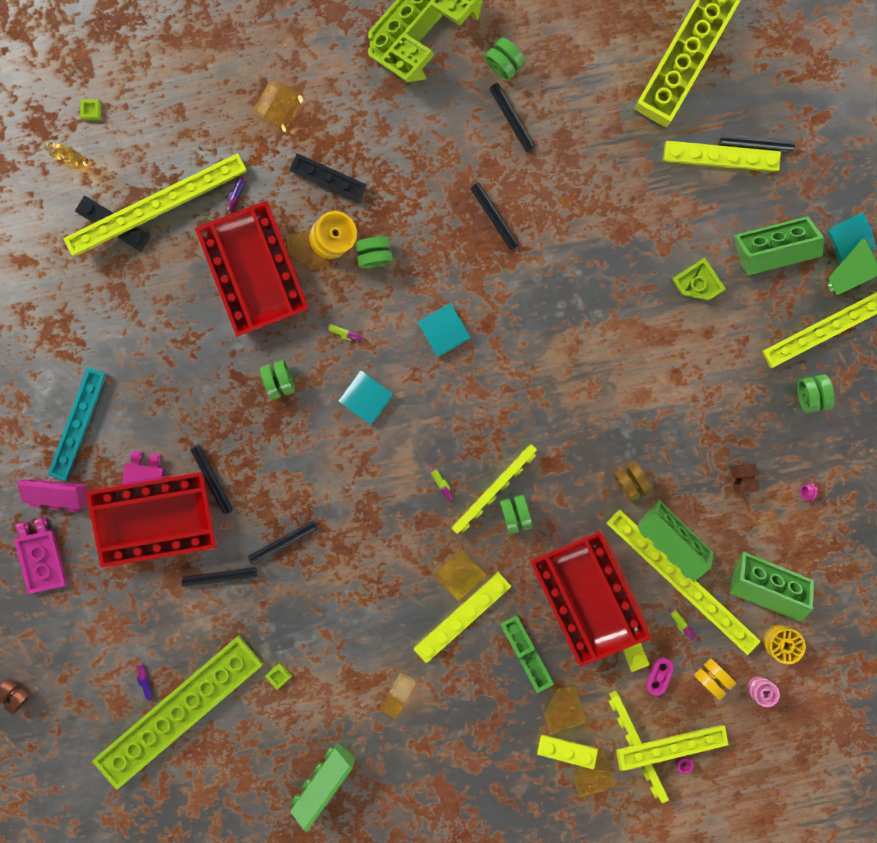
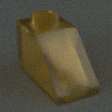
M400 672L381 702L379 710L396 720L406 704L416 681Z

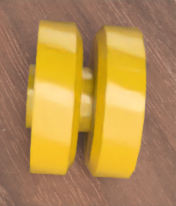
M331 211L322 215L314 223L309 234V241L316 254L327 259L339 258L353 247L357 239L355 223L348 215L339 211Z

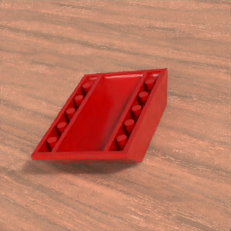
M267 200L195 228L236 337L309 310L304 290L279 225Z
M203 471L127 482L86 491L100 568L217 548Z
M601 530L530 560L532 568L579 667L652 638L638 600L610 542Z

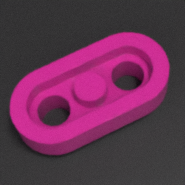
M660 657L655 660L646 681V688L652 695H662L668 686L674 671V666L668 658ZM665 664V669L661 670L660 665ZM657 681L659 683L658 686L653 687V682Z

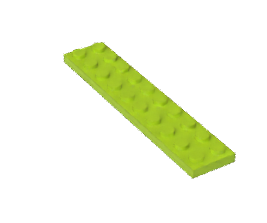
M238 635L94 758L92 762L112 786L118 790L257 671L263 663Z

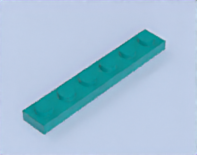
M90 367L86 368L47 475L68 481L106 379V373Z

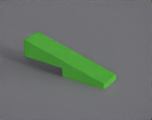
M516 615L501 623V627L536 692L539 693L554 685L518 616Z

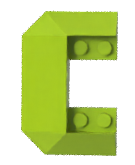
M396 0L368 32V39L370 40L368 55L406 82L427 79L422 69L433 58L434 53L419 43L442 15L458 25H461L468 16L478 20L483 0Z

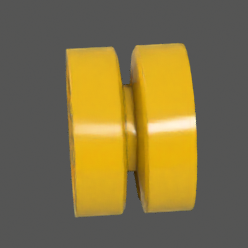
M775 625L768 629L764 635L763 645L766 652L778 662L793 664L803 657L806 649L805 640L794 629L786 625Z
M710 658L704 664L708 672L700 668L694 676L720 701L726 695L722 686L731 690L737 683Z

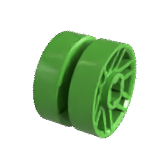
M501 37L494 44V48H490L484 55V60L495 74L501 79L509 81L516 74V71L520 70L526 63V60L512 42Z
M372 237L355 242L356 253L362 254L357 257L358 267L373 268L392 263V252L386 251L391 248L389 237Z
M284 359L274 362V369L270 364L260 367L262 380L271 400L281 398L282 391L285 395L295 393L294 382Z
M823 374L813 378L799 379L797 384L798 398L805 413L828 410L834 407V390L827 375Z
M524 495L513 498L514 506L510 499L500 501L509 535L519 532L518 524L521 525L523 531L533 528Z

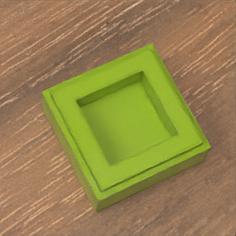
M80 99V119L101 120V100Z
M279 662L265 677L278 690L292 675Z

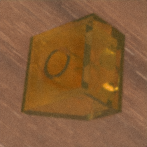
M269 80L251 114L285 133L303 99L299 92L289 86Z
M463 547L433 571L435 578L458 601L487 576Z

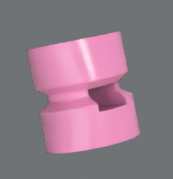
M756 676L748 683V694L759 705L771 707L778 702L780 697L779 689L767 678Z

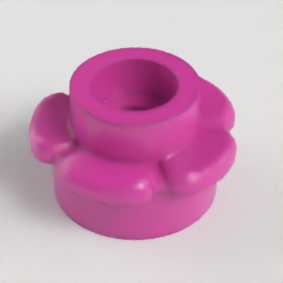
M813 483L802 485L800 490L802 499L812 502L818 496V489Z
M688 755L678 757L675 760L676 770L679 773L689 774L693 770L694 761Z

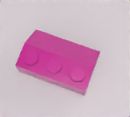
M40 479L18 480L17 485L22 502L30 503L29 507L41 508L42 505H48V509L60 510L61 507L68 508L67 511L79 512L80 509L87 506L86 491H88L89 485Z

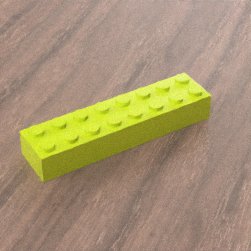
M741 0L695 1L635 105L634 110L660 125L668 127Z

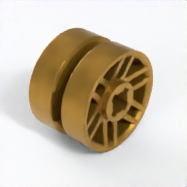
M635 461L626 465L627 473L622 468L613 473L619 487L631 503L640 499L639 492L645 496L653 491L648 478Z

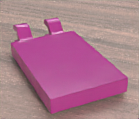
M131 451V463H125L122 483L163 477L165 468H159L161 454H150V466L140 465L142 451Z
M46 517L35 520L38 533L30 535L28 521L16 524L19 537L15 538L14 542L28 594L68 584L54 529L48 530V520Z

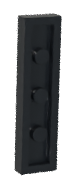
M298 153L289 169L291 173L357 203H360L367 187L365 183Z
M85 195L75 209L76 213L93 223L114 214ZM135 227L116 237L142 252L151 236Z

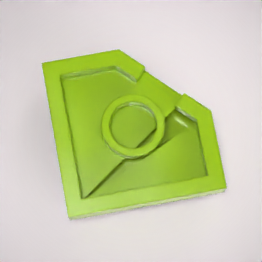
M705 257L671 279L681 295L708 301L725 290V287Z

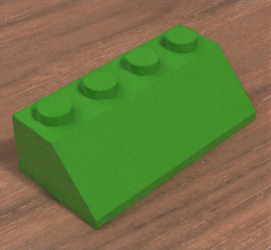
M808 216L734 235L740 263L747 275L823 256L824 237Z
M657 500L640 520L639 532L645 538L648 537L653 542L654 547L667 556L671 564H676L686 578H690L695 582L711 569L714 552L660 500Z
M742 552L731 578V594L799 622H802L813 610L814 580Z
M338 743L334 748L330 747L324 755L326 759L323 764L318 763L313 771L315 775L312 779L308 778L302 786L304 789L300 795L297 793L291 801L293 806L290 812L306 832L353 768L356 756Z

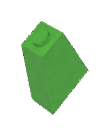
M866 238L857 244L829 277L830 281L827 282V285L832 293L836 292L839 295L877 277V259L871 248H869Z

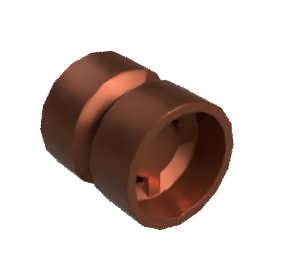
M756 463L730 466L731 476L735 478L733 482L735 494L760 490L758 479L755 478V475H757Z
M8 678L0 685V705L4 704V709L14 715L25 704L30 694L22 688L17 689L18 685Z

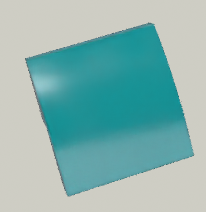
M864 212L827 230L835 246L833 251L840 264L864 238H866L871 250L877 248L874 235Z
M451 303L417 322L437 357L471 339Z
M360 371L339 402L372 426L394 394Z

